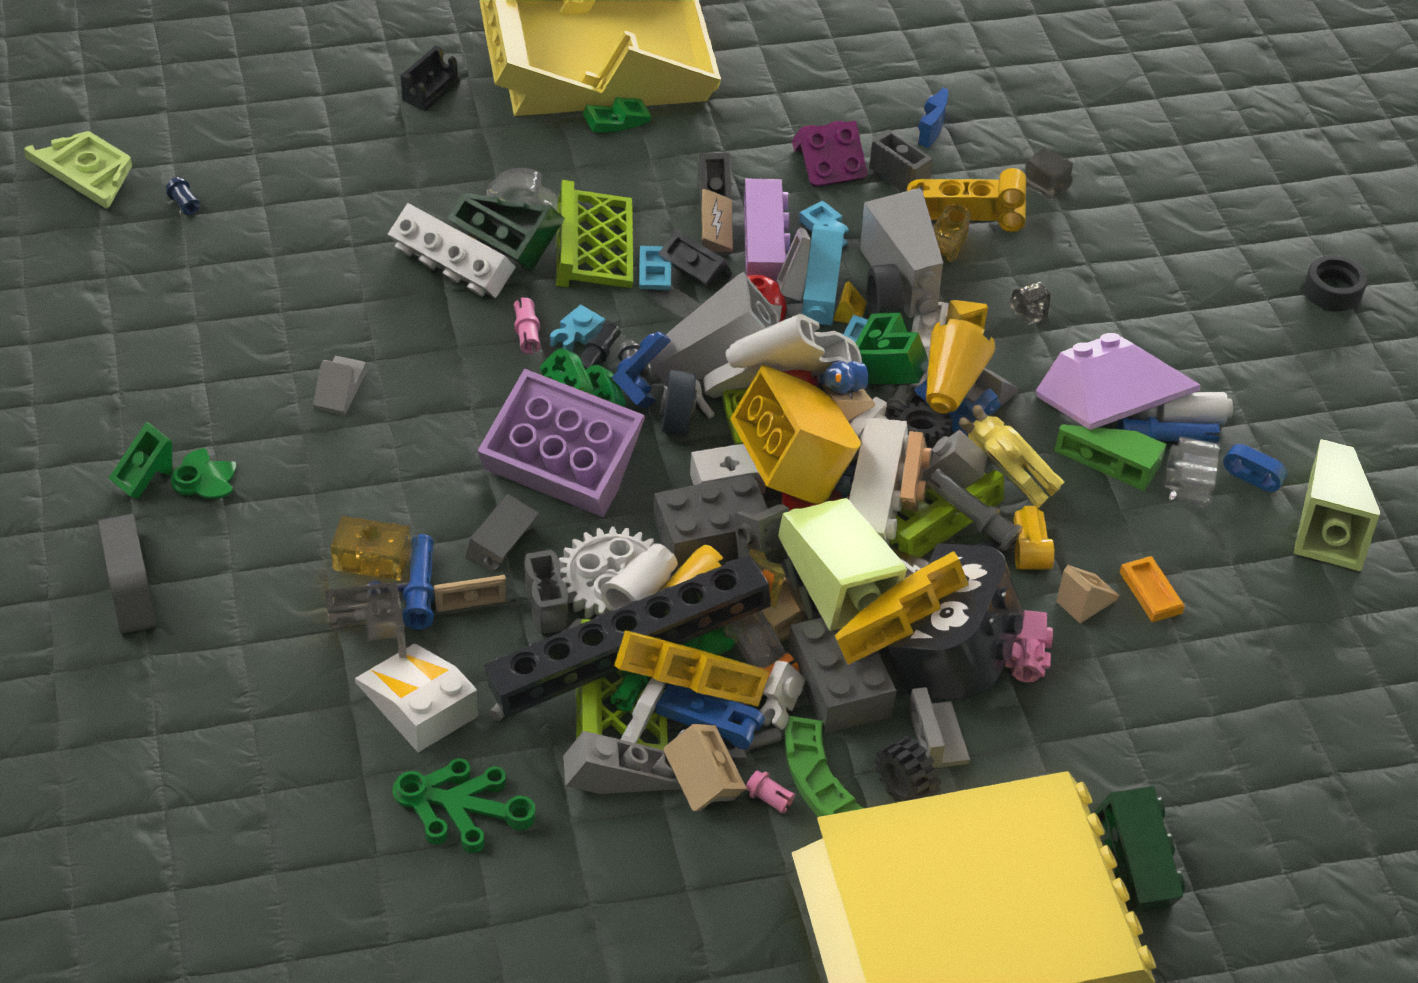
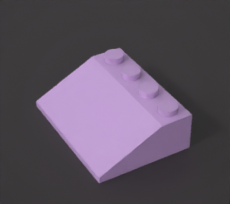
M524 369L477 452L484 470L604 517L619 490L645 417L630 409Z

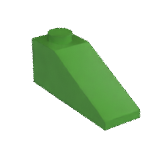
M1061 425L1054 451L1145 491L1161 467L1166 444L1137 431L1094 428L1090 430L1085 426Z

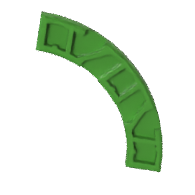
M788 716L789 719L785 727L784 736L788 767L797 789L812 811L818 817L864 809L855 802L856 799L844 788L837 777L835 778L828 767L822 740L823 721Z

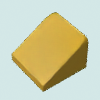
M951 300L949 301L946 323H948L949 319L968 321L984 329L988 306L983 303Z

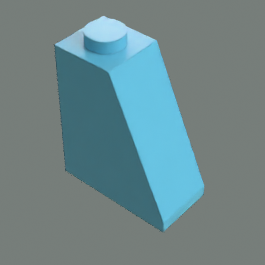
M813 225L802 314L817 321L819 324L832 326L845 228Z

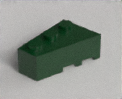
M463 193L447 219L461 231L533 271L565 218L552 206L548 205L537 206L526 204L522 201L511 202L500 200L496 197Z
M1154 786L1110 792L1093 813L1103 823L1108 839L1103 840V845H1108L1115 854L1118 869H1115L1114 875L1116 879L1121 878L1128 891L1130 900L1125 902L1128 912H1140L1175 905L1183 897L1185 883L1181 871L1176 870L1173 859L1175 854L1174 840L1165 829L1163 821L1165 818V807L1161 797H1157Z

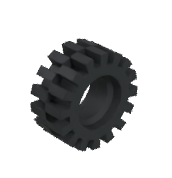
M919 402V406L916 407L914 403L908 404V409L902 406L899 408V412H894L892 420L907 421L908 435L909 431L922 432L927 445L926 448L932 449L941 438L951 436V415L949 413H937L930 406L925 407L923 402Z
M902 736L876 753L877 757L874 760L877 764L875 767L876 772L881 774L879 778L881 784H886V792L894 795L893 800L896 803L935 796L941 790L939 787L941 779L936 776L939 774L938 768L932 766L934 760L931 756L929 758L926 756L927 750L923 746L918 747V741L915 739L911 740L908 736Z

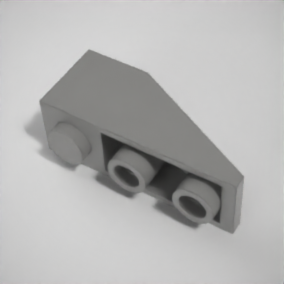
M583 731L563 755L566 787L597 794L682 789L664 750Z

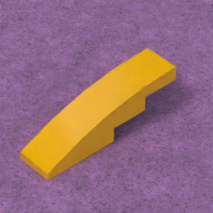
M954 551L921 568L887 590L860 611L835 635L848 665L913 634L911 623L940 610L939 599L969 585L960 560Z
M629 631L624 633L614 664L620 670L650 676L660 682L687 687L697 693L759 706L769 675V671Z

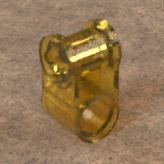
M958 204L946 207L933 226L940 254L946 256L950 262L956 259L961 247L967 241L971 217L970 211Z

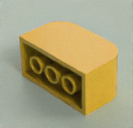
M763 364L730 418L766 486L815 504H822L827 501L861 445L848 420L830 396L802 379Z

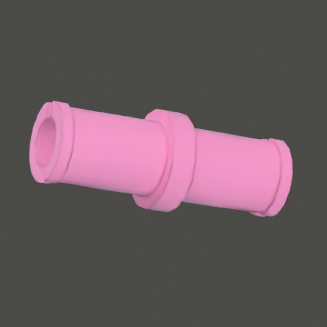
M520 298L522 308H520L518 300L514 303L516 313L514 328L516 334L519 335L521 351L524 354L532 355L534 354L533 344L536 352L541 348L538 336L540 322L535 316L534 302L529 298Z

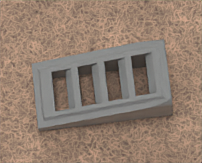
M801 227L797 230L776 280L780 285V291L783 296L802 301L804 297L811 243L806 229Z

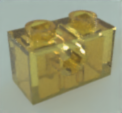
M341 516L330 547L333 570L401 580L411 551L410 526Z

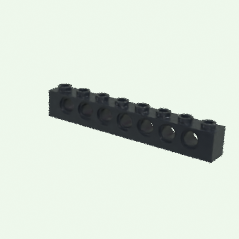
M750 554L740 559L732 560L723 566L698 574L682 583L664 588L658 593L633 601L617 610L599 615L588 622L565 629L559 634L539 642H534L525 648L506 656H500L494 661L484 664L488 686L504 717H510L619 671L620 669L615 667L614 664L625 631L681 645L771 607L769 583Z

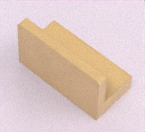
M692 724L664 747V753L693 811H701L718 797H737L747 789L716 725Z

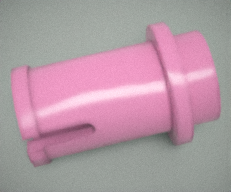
M757 770L746 784V790L750 792L749 796L751 798L758 797L781 814L787 811L786 805L790 807L795 798V793L790 792L770 779L769 773L766 771L761 773Z

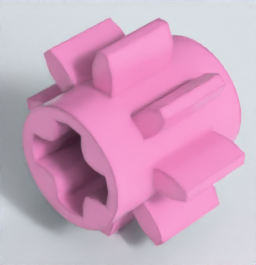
M1022 638L1013 644L1010 659L1005 662V667L1012 668L1011 676H1015L1016 679L1022 682H1034L1040 677H1045V669L1050 668L1051 653L1045 652V644H1041L1037 639Z

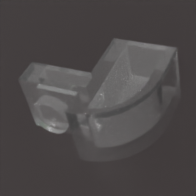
M529 168L508 169L498 175L488 185L486 196L511 202L522 201L530 205H548L557 211L558 196L550 189L541 185L542 174L536 170Z

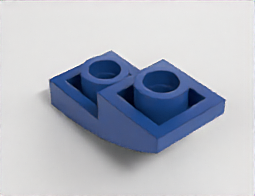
M943 87L934 96H930L925 103L924 111L926 115L922 117L918 125V130L920 131L918 144L929 148L934 143L944 125L948 89Z

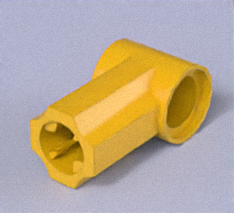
M1024 506L1023 509L1015 512L1013 519L1014 525L1020 524L1023 526V530L1015 543L1016 569L1052 570L1054 565V543L1047 536L1044 512L1038 510L1036 506Z

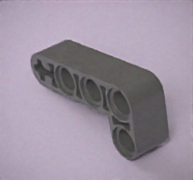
M133 513L98 520L120 634L155 628L156 622Z

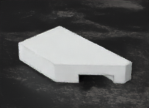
M654 678L650 679L632 713L633 718L622 735L621 740L637 743L656 709V703L661 697L665 682L657 681Z

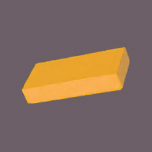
M1152 556L1121 564L1119 573L1152 623L1183 614L1185 605Z

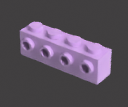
M745 179L746 276L764 275L776 281L787 256L785 252H789L790 233H784V231L789 229V212H783V210L788 209V192H782V179Z

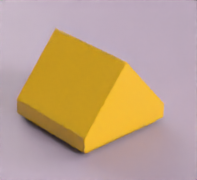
M849 281L845 283L833 318L834 321L849 323L853 315L863 318L867 302Z

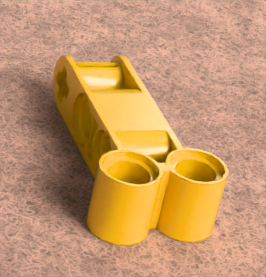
M1010 168L1004 170L1000 174L999 180L919 179L912 181L907 186V191L918 189L920 186L923 187V195L931 220L998 221L999 226L1008 232L1019 231L1025 226L1026 175L1019 169Z

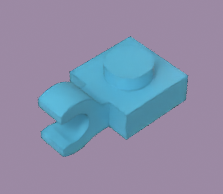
M824 201L799 212V222L811 232L813 225L845 228L844 235L849 233L848 227L842 223V215ZM844 238L842 248L848 245V241Z

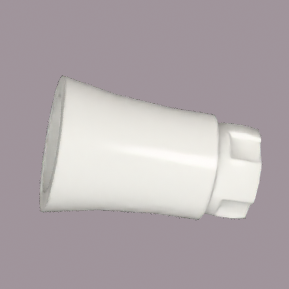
M653 544L647 551L640 553L623 571L602 585L600 593L605 605L612 612L633 601L658 593L670 579L671 572L678 565L675 555L661 544Z

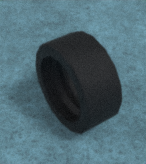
M1324 255L1315 259L1310 264L1304 284V291L1306 296L1315 305L1323 309L1335 312L1347 311L1355 308L1361 302L1367 284V275L1357 262L1347 257ZM1331 277L1340 279L1351 288H1334L1325 284L1321 278Z
M895 264L875 265L868 269L867 297L870 315L877 313H901L903 319V284L900 271Z

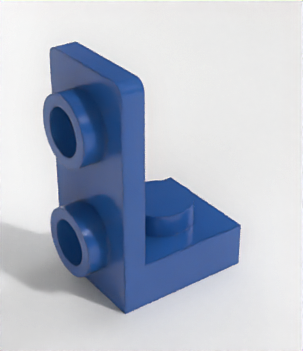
M659 331L645 337L640 343V349L632 357L629 356L621 361L617 366V372L612 376L613 380L637 406L646 409L656 399L650 393L652 390L651 385L638 374L671 342L667 335Z

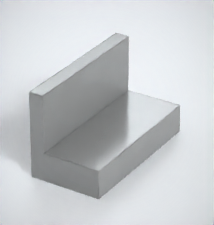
M926 687L912 689L909 705L910 718L919 746H923L927 750L926 756L928 758L931 756L934 760L932 766L941 768L969 764L970 757L952 702L932 704Z

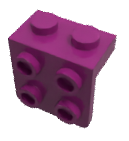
M835 121L823 126H804L798 130L792 139L794 152L803 151L809 182L814 187L862 180L868 174L856 121Z

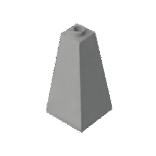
M742 272L666 334L671 339V342L648 364L649 370L655 379H661L665 384L670 370L695 373L696 380L703 379L705 375L728 363L726 350L735 341L779 323L778 312L745 273Z

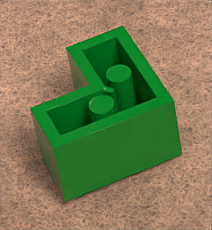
M901 313L871 314L856 341L862 357V363L865 364L868 371V384L919 383L929 364V359L919 333L907 331Z

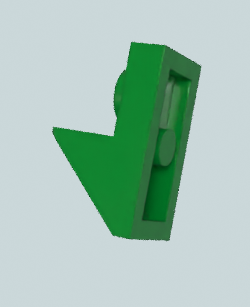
M148 422L144 424L108 478L129 496L136 499L140 497L157 471L169 476L173 474L172 440Z

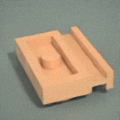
M909 431L900 493L904 510L918 511L919 501H925L927 481H922L923 469H929L931 448H926L927 445L922 432Z

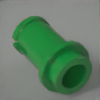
M623 671V680L612 695L611 703L616 704L618 699H620L616 705L617 709L625 712L632 710L641 690L645 689L650 681L649 676Z

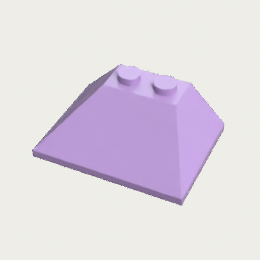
M1108 333L1102 335L1100 339L1089 343H1078L1073 348L1061 352L1038 386L1036 397L1092 430L1200 391V384L1135 344L1120 337L1118 334Z

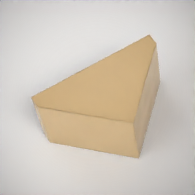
M1067 565L1063 571L1056 602L1081 624L1114 603L1119 598V595L1096 574Z

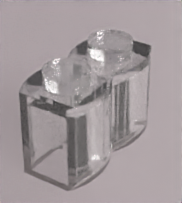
M1180 437L1177 446L1171 445L1167 464L1173 465V469L1168 468L1164 484L1165 488H1170L1169 499L1204 506L1210 505L1215 487L1220 444Z

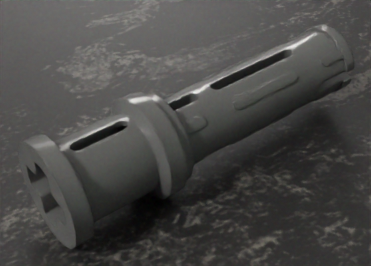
M940 468L931 475L930 478L932 480L927 481L926 486L928 488H931L975 522L977 531L981 534H988L1001 544L1000 549L1004 552L1012 546L1021 534L1023 526L1020 524L1014 525L1000 514L998 507H988L943 473Z

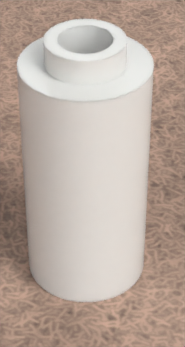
M1195 392L1156 406L1158 422L1218 423L1219 425H1225L1227 419L1233 415L1232 399H1228L1225 392Z

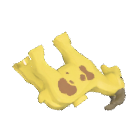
M980 405L974 406L972 410L977 420L971 423L968 419L962 417L958 424L967 432L968 438L987 453L997 468L1038 509L1048 499V496L1024 468L1050 496L1054 495L1061 488L1060 486L1064 484V481L1053 472L1047 463L1011 426H1004V422L998 417L987 416Z

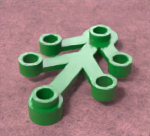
M462 758L453 759L448 766L426 776L415 771L405 772L397 778L392 788L394 800L399 805L415 810L425 826L426 840L433 845H439L446 841L448 838V827L444 820L436 817L429 803L443 806L461 834L462 848L468 853H477L483 849L484 833L480 828L475 827L465 811L506 820L510 827L518 831L528 829L534 823L536 817L535 804L526 796H515L508 800L506 804L473 797L484 790L490 792L502 791L506 786V772L501 767L493 766L486 769L484 774L469 780L470 764ZM456 769L464 770L463 773H455L453 771ZM492 777L500 778V780L496 782L490 781L489 779ZM448 781L460 784L449 790L437 788ZM411 790L416 791V792H414V793H407L408 791H411ZM524 815L525 817L517 818L516 816ZM433 829L442 830V832L438 834L431 833ZM471 837H476L479 839L476 842L467 841V839Z

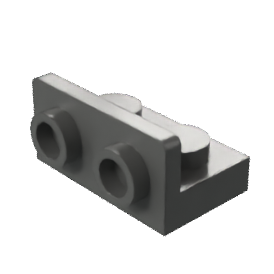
M778 504L756 515L743 511L735 513L738 558L740 559L750 554L760 566L774 574V580L782 577L784 573L781 563L784 559H788L789 556L778 537L782 515L785 512H789V507Z

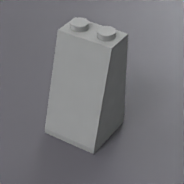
M918 188L864 202L860 251L871 266L895 264L898 267L904 291V312L909 318H913L917 312L924 315L937 311L943 261L922 190Z

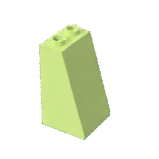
M847 498L826 501L807 508L793 509L782 515L778 537L829 631L843 628L865 607L904 580L907 571L905 564Z

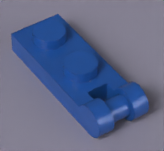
M673 684L667 686L656 703V714L689 726L692 724L716 725L720 736L730 740L739 749L749 748L754 739L753 732L758 731L765 721L764 715L753 707L736 701L697 693L690 688ZM733 720L739 721L742 724L733 723Z

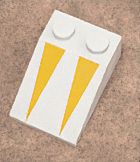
M417 644L411 645L355 678V683L417 752L422 751L478 717L477 689L456 666Z

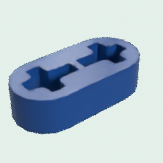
M1236 444L1232 446L1223 459L1224 467L1230 474L1268 492L1279 490L1288 477L1287 469L1281 462L1247 445Z

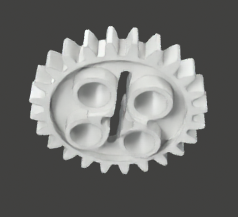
M611 527L609 534H604L600 528H597V536L595 537L585 532L584 542L573 539L572 548L565 547L564 557L559 558L561 579L567 587L568 603L573 602V611L578 612L585 609L586 619H589L593 614L599 616L611 612L601 597L600 590L602 585L623 571L640 553L647 551L654 544V539L651 538L643 542L642 532L632 537L629 536V528H625L622 534H617L615 527Z

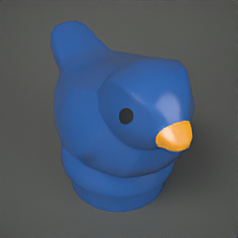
M838 361L832 363L821 374L820 381L837 394H846L848 391L858 392L867 387L868 371L863 363Z

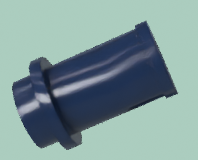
M175 177L166 184L167 196L176 201L185 215L194 214L200 208L199 200L189 190V183L185 179Z

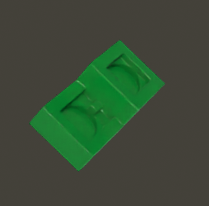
M615 97L612 106L586 105L583 111V116L592 132L600 133L634 128L650 122L652 118L643 101L637 98Z

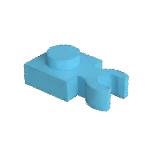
M579 305L560 321V329H556L550 334V345L555 346L558 342H564L563 349L572 352L576 341L585 345L589 339L596 336L601 325L605 322V318Z

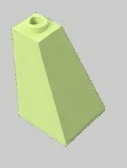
M1321 439L1311 470L1293 554L1361 571L1380 510L1354 448Z

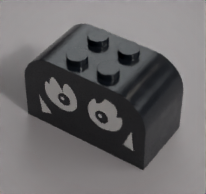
M937 543L927 565L954 551L960 560L969 585L939 599L940 610L911 623L913 634L888 645V649L909 696L912 694V689L926 687L931 698L955 700L972 698L985 692L996 682L1005 662L1010 659L1014 641L1023 629L1025 613L1005 558L997 549L979 545Z

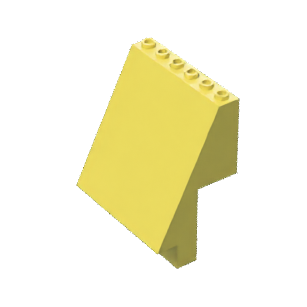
M479 0L495 85L509 89L514 116L584 111L586 105L612 106L615 97L641 99L645 106L707 101L713 91H716L720 85L721 77L699 0Z
M1068 771L817 817L823 838L792 852L829 983H1155L1151 970L1156 968V964L1146 945L1141 946L1138 935L1143 934L1142 927L1133 911L1128 912L1125 902L1130 900L1128 891L1121 878L1115 879L1112 869L1117 867L1116 860L1109 846L1102 845L1100 836L1105 834L1098 816L1095 813L1090 814L1087 806L1092 803L1091 795L1084 782L1077 783Z

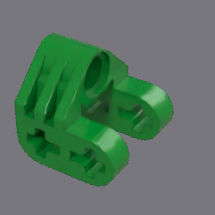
M563 348L556 350L540 366V375L601 399L609 400V402L625 408L626 402L622 391L613 380V373L606 368L592 365L585 370L579 356Z

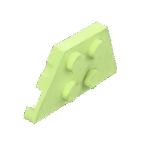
M90 131L74 134L68 138L62 137L51 140V147L35 150L33 145L24 148L26 159L106 209L110 207L132 167L129 155Z

